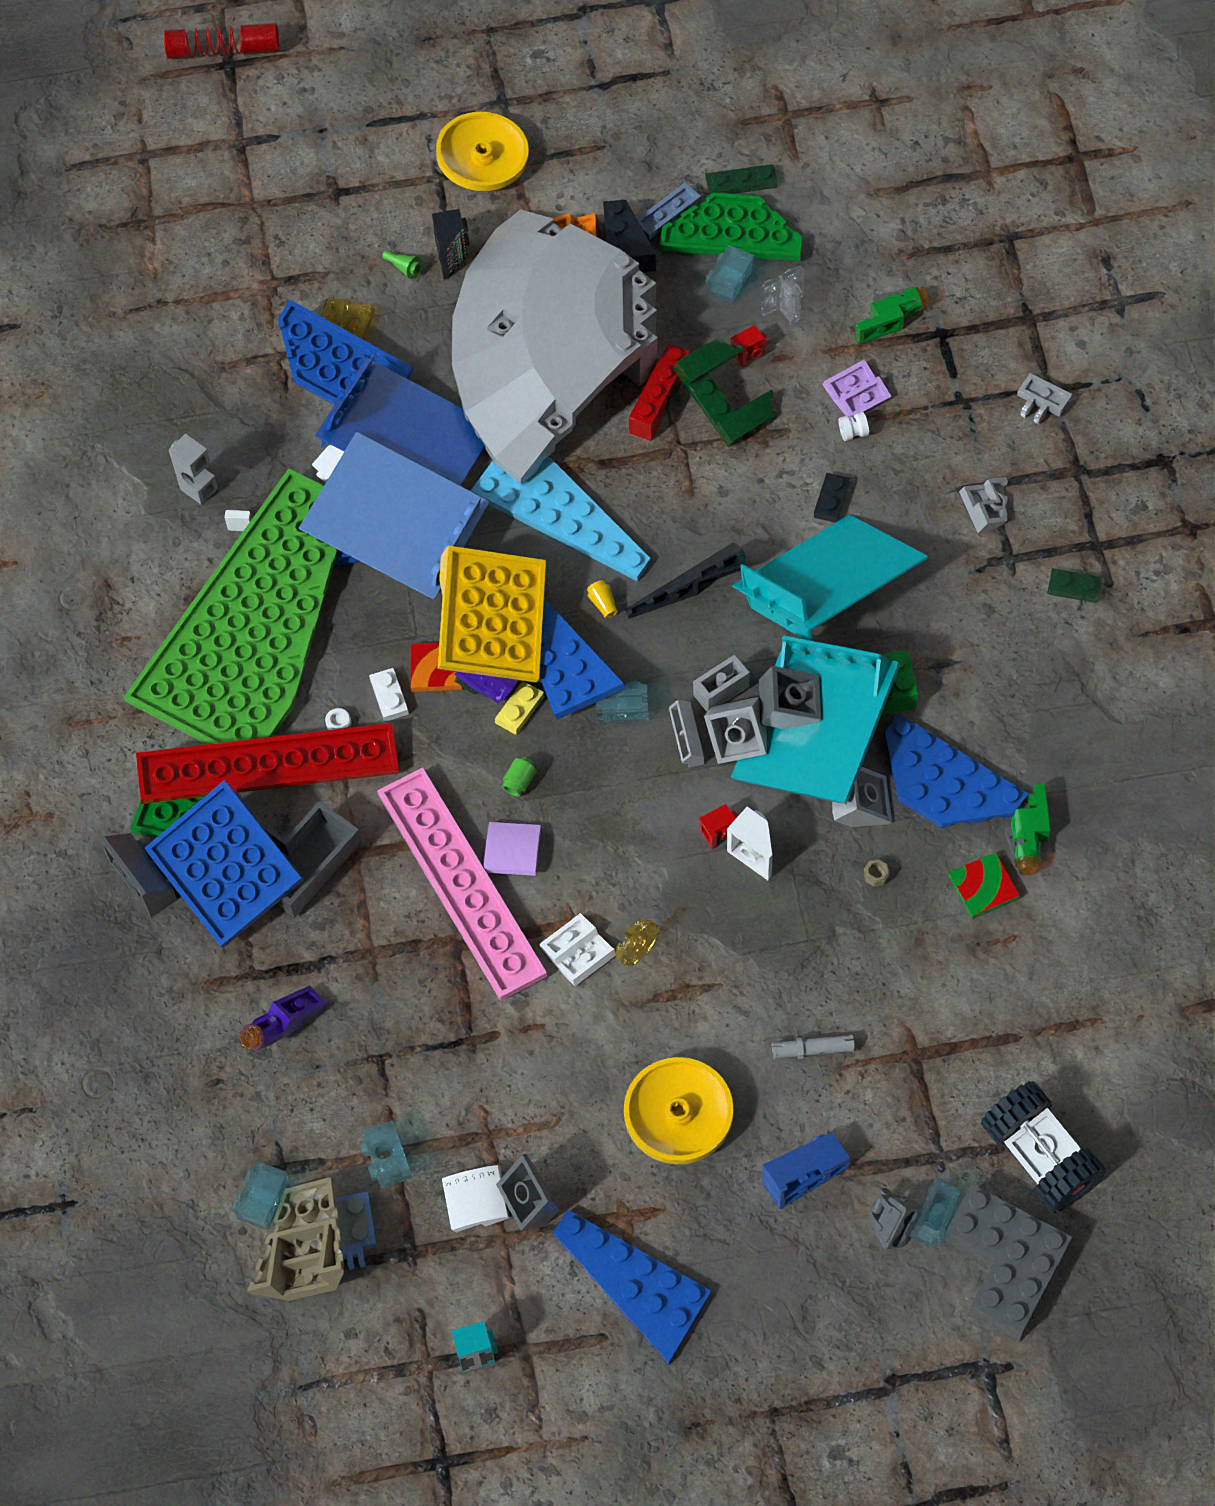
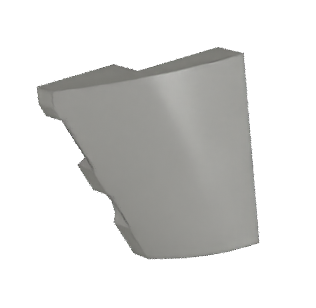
M1006 477L988 479L981 485L964 486L959 491L978 534L993 530L1007 522V511L1005 508L1007 496L1004 495V487L1008 484Z

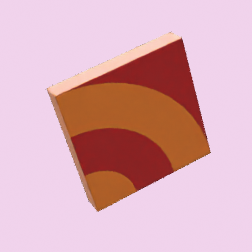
M439 643L411 644L412 692L462 690V680L454 675L456 671L438 669Z

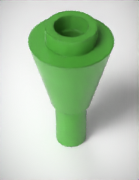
M385 250L382 255L383 259L392 262L409 279L415 278L422 271V260L420 257L395 254L388 250Z

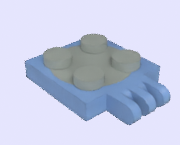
M368 1192L337 1197L336 1204L343 1260H347L349 1270L355 1269L353 1258L357 1257L360 1268L366 1267L363 1250L377 1247Z

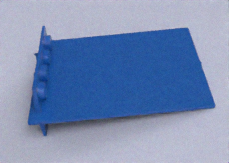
M373 353L370 359H365L356 374H352L350 383L316 432L315 437L322 440L321 447L323 448L328 443L344 452L354 434L358 432L461 486L485 447L481 438H478L475 434V429L471 423L465 419L463 408L374 362L375 353Z

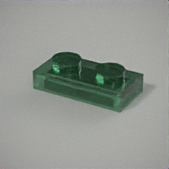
M1052 568L1047 594L1097 603L1101 577Z

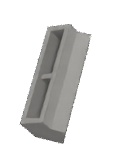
M677 700L669 707V712L681 761L688 764V768L704 765V755L691 703Z

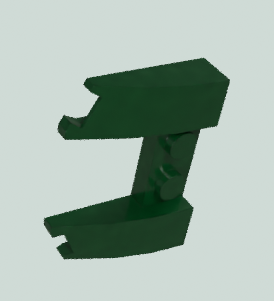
M720 336L676 362L673 369L727 447L775 417L777 412L772 411L770 399L774 397L772 389L734 411L709 373L742 353L744 349L739 345L736 348L723 341L724 336Z

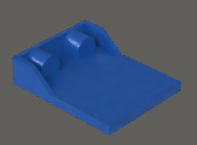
M226 781L220 783L145 847L151 858L222 948L227 946L304 881L299 872L258 822L249 805L238 791Z

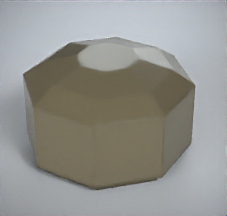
M880 859L869 861L864 868L865 881L874 887L884 885L890 877L888 864Z

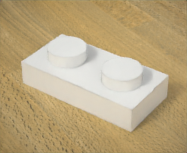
M391 668L369 675L384 722L409 715L394 669Z

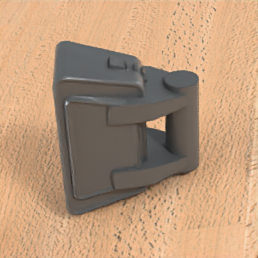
M882 1188L869 1213V1217L885 1250L900 1248L907 1241L923 1207L905 1196L892 1194L889 1189Z

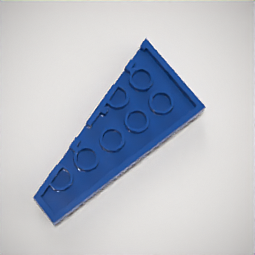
M567 1209L553 1232L554 1237L587 1271V1274L597 1282L610 1300L637 1327L650 1345L661 1354L662 1358L669 1365L711 1296V1290Z

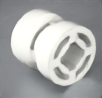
M864 412L856 413L854 417L850 418L847 416L839 418V428L844 441L852 440L857 435L860 437L869 435V426Z

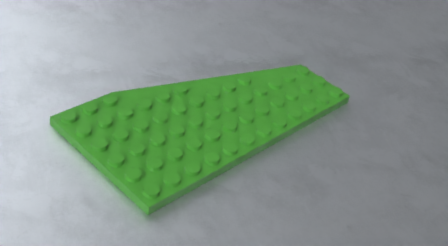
M291 469L286 471L125 694V702L204 744L266 738L275 735L293 709L338 549L299 529L321 492L323 485Z

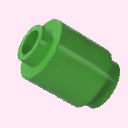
M521 757V759L515 758L503 778L502 788L507 793L519 797L521 793H525L537 772L534 767L535 764L525 757Z

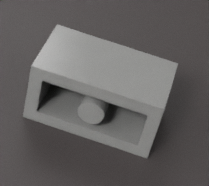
M733 655L693 681V696L708 712L712 706L722 705L749 688L750 672Z

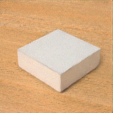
M225 511L224 518L230 531H244L252 520L250 511Z

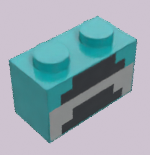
M484 1321L451 1330L463 1373L495 1364L493 1354L498 1353L497 1344L492 1328L486 1330Z

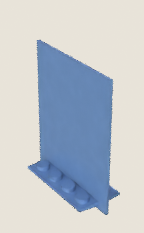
M356 432L331 475L326 479L325 485L299 529L412 589L435 599L441 588L439 578L442 553L448 546L464 548L469 537L473 536V530L489 501Z

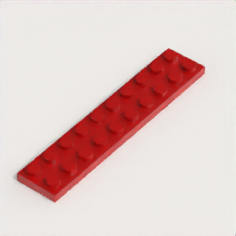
M392 723L135 753L141 804L205 797L223 781L232 785L240 793L399 774Z

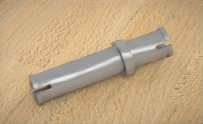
M853 1035L802 1040V1037H797L794 1041L772 1042L773 1059L787 1057L803 1059L804 1056L854 1052Z

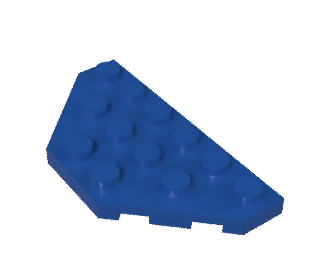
M289 300L278 317L294 383L332 405L336 404L340 395L350 383L352 374H356L365 359H370L373 353H375L374 362L406 379L413 372V367L292 300Z
M900 714L897 715L884 732L898 801L940 828L951 827L952 824L963 822L967 824L984 822L990 818L1003 817V819L1012 818L1015 810L1020 809L1028 798V793Z

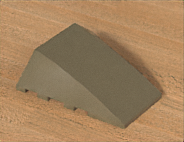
M329 1177L284 1189L273 1222L276 1224L273 1233L268 1234L265 1245L267 1250L264 1258L258 1260L255 1269L258 1272L255 1282H250L247 1291L250 1294L291 1301L336 1290L344 1273V1263L334 1180Z

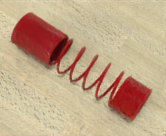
M277 23L241 25L240 52L237 50L232 26H230L228 53L224 47L221 29L218 27L216 54L213 50L209 28L207 27L205 55L201 50L198 32L195 28L193 56L188 46L185 29L165 30V54L167 59L187 58L188 53L194 58L198 44L201 55L205 57L208 52L209 41L214 56H217L220 40L226 55H229L231 51L232 41L235 51L239 55L241 52L244 54L279 52Z

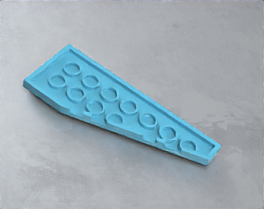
M549 457L539 463L538 471L522 484H519L492 461L471 489V492L488 500V505L637 582L650 565V557Z

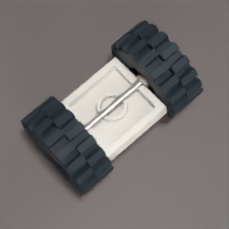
M1028 1081L1024 1085L1018 1086L1016 1090L1010 1091L1007 1096H1003L997 1104H994L991 1110L987 1111L985 1117L982 1118L981 1125L998 1146L1002 1147L1006 1144L1037 1183L1034 1189L1035 1193L1051 1213H1058L1067 1206H1071L1076 1200L1081 1199L1085 1193L1091 1191V1188L1096 1186L1099 1180L1104 1177L1107 1169L1088 1147L1084 1149L1077 1145L1050 1112L1053 1104L1036 1082Z

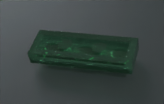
M774 164L705 173L708 196L712 193L737 194L777 188Z

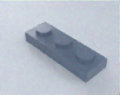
M684 183L638 217L637 220L647 239L651 240L662 232V226L668 222L673 223L681 217L683 212L699 204L701 196L688 184Z

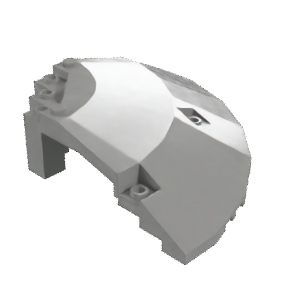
M521 209L495 229L467 269L452 321V371L457 383L465 419L471 423L475 429V434L483 441L486 451L494 463L519 484L525 482L538 471V464L555 451V444L572 431V427L576 424V416L619 374L623 373L638 386H641L650 378L657 364L658 337L656 336L657 310L655 309L656 283L639 270L638 262L622 250L571 223L562 230L554 223L553 218Z

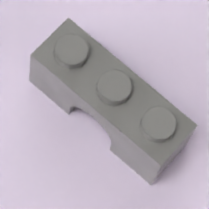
M184 434L171 445L169 449L170 457L180 490L202 505L218 489L215 476L205 469L211 463L207 449L187 434Z

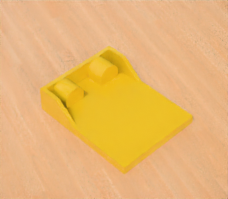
M448 546L441 555L439 578L443 597L438 669L537 682L539 680L546 560Z

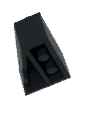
M627 200L603 201L606 242L622 250L638 262L641 272L656 271V254Z

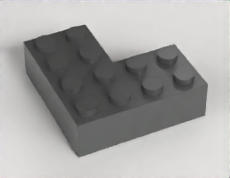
M320 801L286 838L256 818L304 879V881L276 903L278 907L294 918L362 843L359 829Z
M972 1184L946 1230L944 1242L991 1266L971 1304L969 1316L1020 1342L1069 1248L1072 1236Z

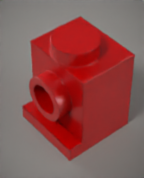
M755 325L730 337L731 346L736 348L739 345L744 349L742 353L735 356L742 368L747 366L748 360L756 359L764 353L765 346L769 344L766 334L760 332Z
M726 804L699 818V830L712 849L717 847V841L727 839V829L738 817V814L734 810L730 811Z

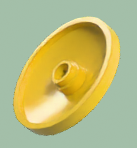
M471 112L454 118L444 126L437 139L436 157L442 172L455 184L475 191H492L510 185L524 172L528 161V142L522 130L508 118L490 112Z
M684 1057L663 1059L643 1069L630 1084L624 1101L625 1125L636 1146L653 1159L669 1164L697 1162L715 1152L728 1136L733 1121L732 1096L724 1079L705 1063Z

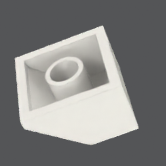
M746 807L727 829V852L766 880H769L772 876V848L768 821L761 812L753 811Z

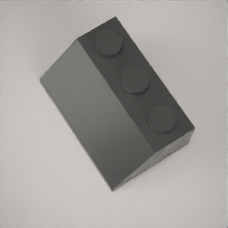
M131 833L104 836L100 839L109 862L150 917H153L177 901L174 893L175 887L167 877L164 878L160 873L162 870L155 861L148 857L145 850L146 845L141 839L136 841Z

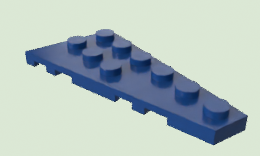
M544 599L539 676L553 714L558 720L626 689V686Z

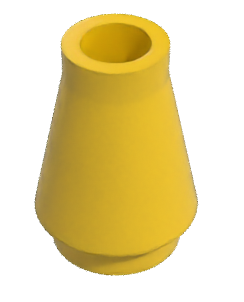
M600 580L587 588L588 598L599 609L605 619H609L618 613L609 584H606L604 580Z

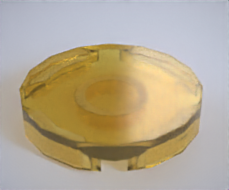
M649 918L639 919L633 923L624 933L623 937L626 938L624 943H619L617 946V961L626 967L633 966L639 962L653 946L659 930L658 924Z

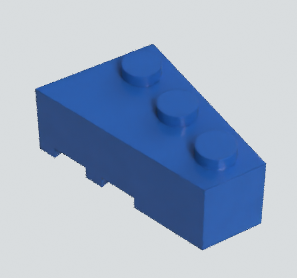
M833 1132L827 1135L822 1134L810 1143L763 1164L762 1183L778 1208L782 1209L849 1169L850 1157Z

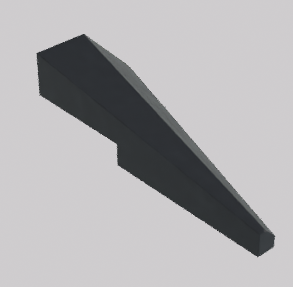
M734 542L626 608L625 612L628 619L698 595V585L741 571L740 565H745L743 549Z

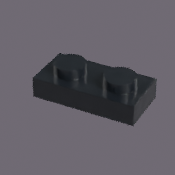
M826 472L814 510V518L834 523L839 520L850 484L849 477Z

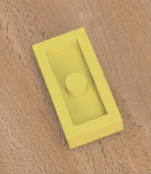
M522 681L496 716L495 723L517 735L543 700L544 692Z

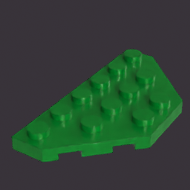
M712 193L706 197V201L698 206H692L683 212L681 217L673 223L668 222L662 226L660 251L797 262H800L802 236L797 231L793 232L787 226V222L776 211H772L766 205V201L760 196Z

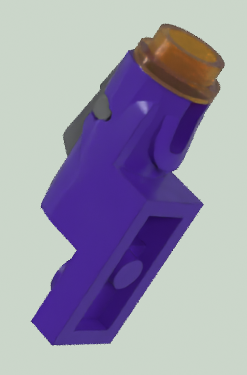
M310 985L272 1002L268 1013L254 1019L252 1023L243 1027V1030L239 1033L240 1043L247 1050H260L271 1046L284 1037L297 1032L306 1018L323 1011L327 1003Z

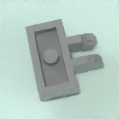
M1031 373L1018 389L1017 396L1027 400L1021 410V416L1026 418L1034 404L1040 407L1033 420L1038 425L1045 417L1047 411L1060 417L1072 400L1071 393Z

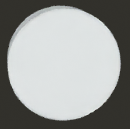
M335 708L329 711L325 718L328 730L351 727V717L345 709Z

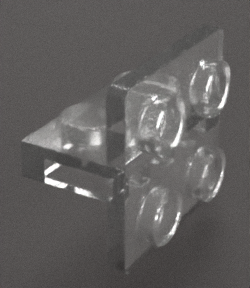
M802 265L791 268L774 279H768L761 285L760 312L763 316L780 309L791 325L800 321V300L804 289V268Z

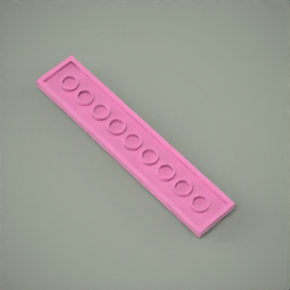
M421 768L377 790L378 796L499 1000L502 1001L546 978L547 972L425 770Z

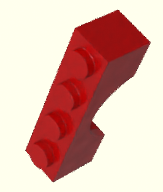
M667 344L629 415V434L652 441L661 424L664 408L673 388L676 385L681 386L682 384L673 367L676 362L690 354L689 350Z

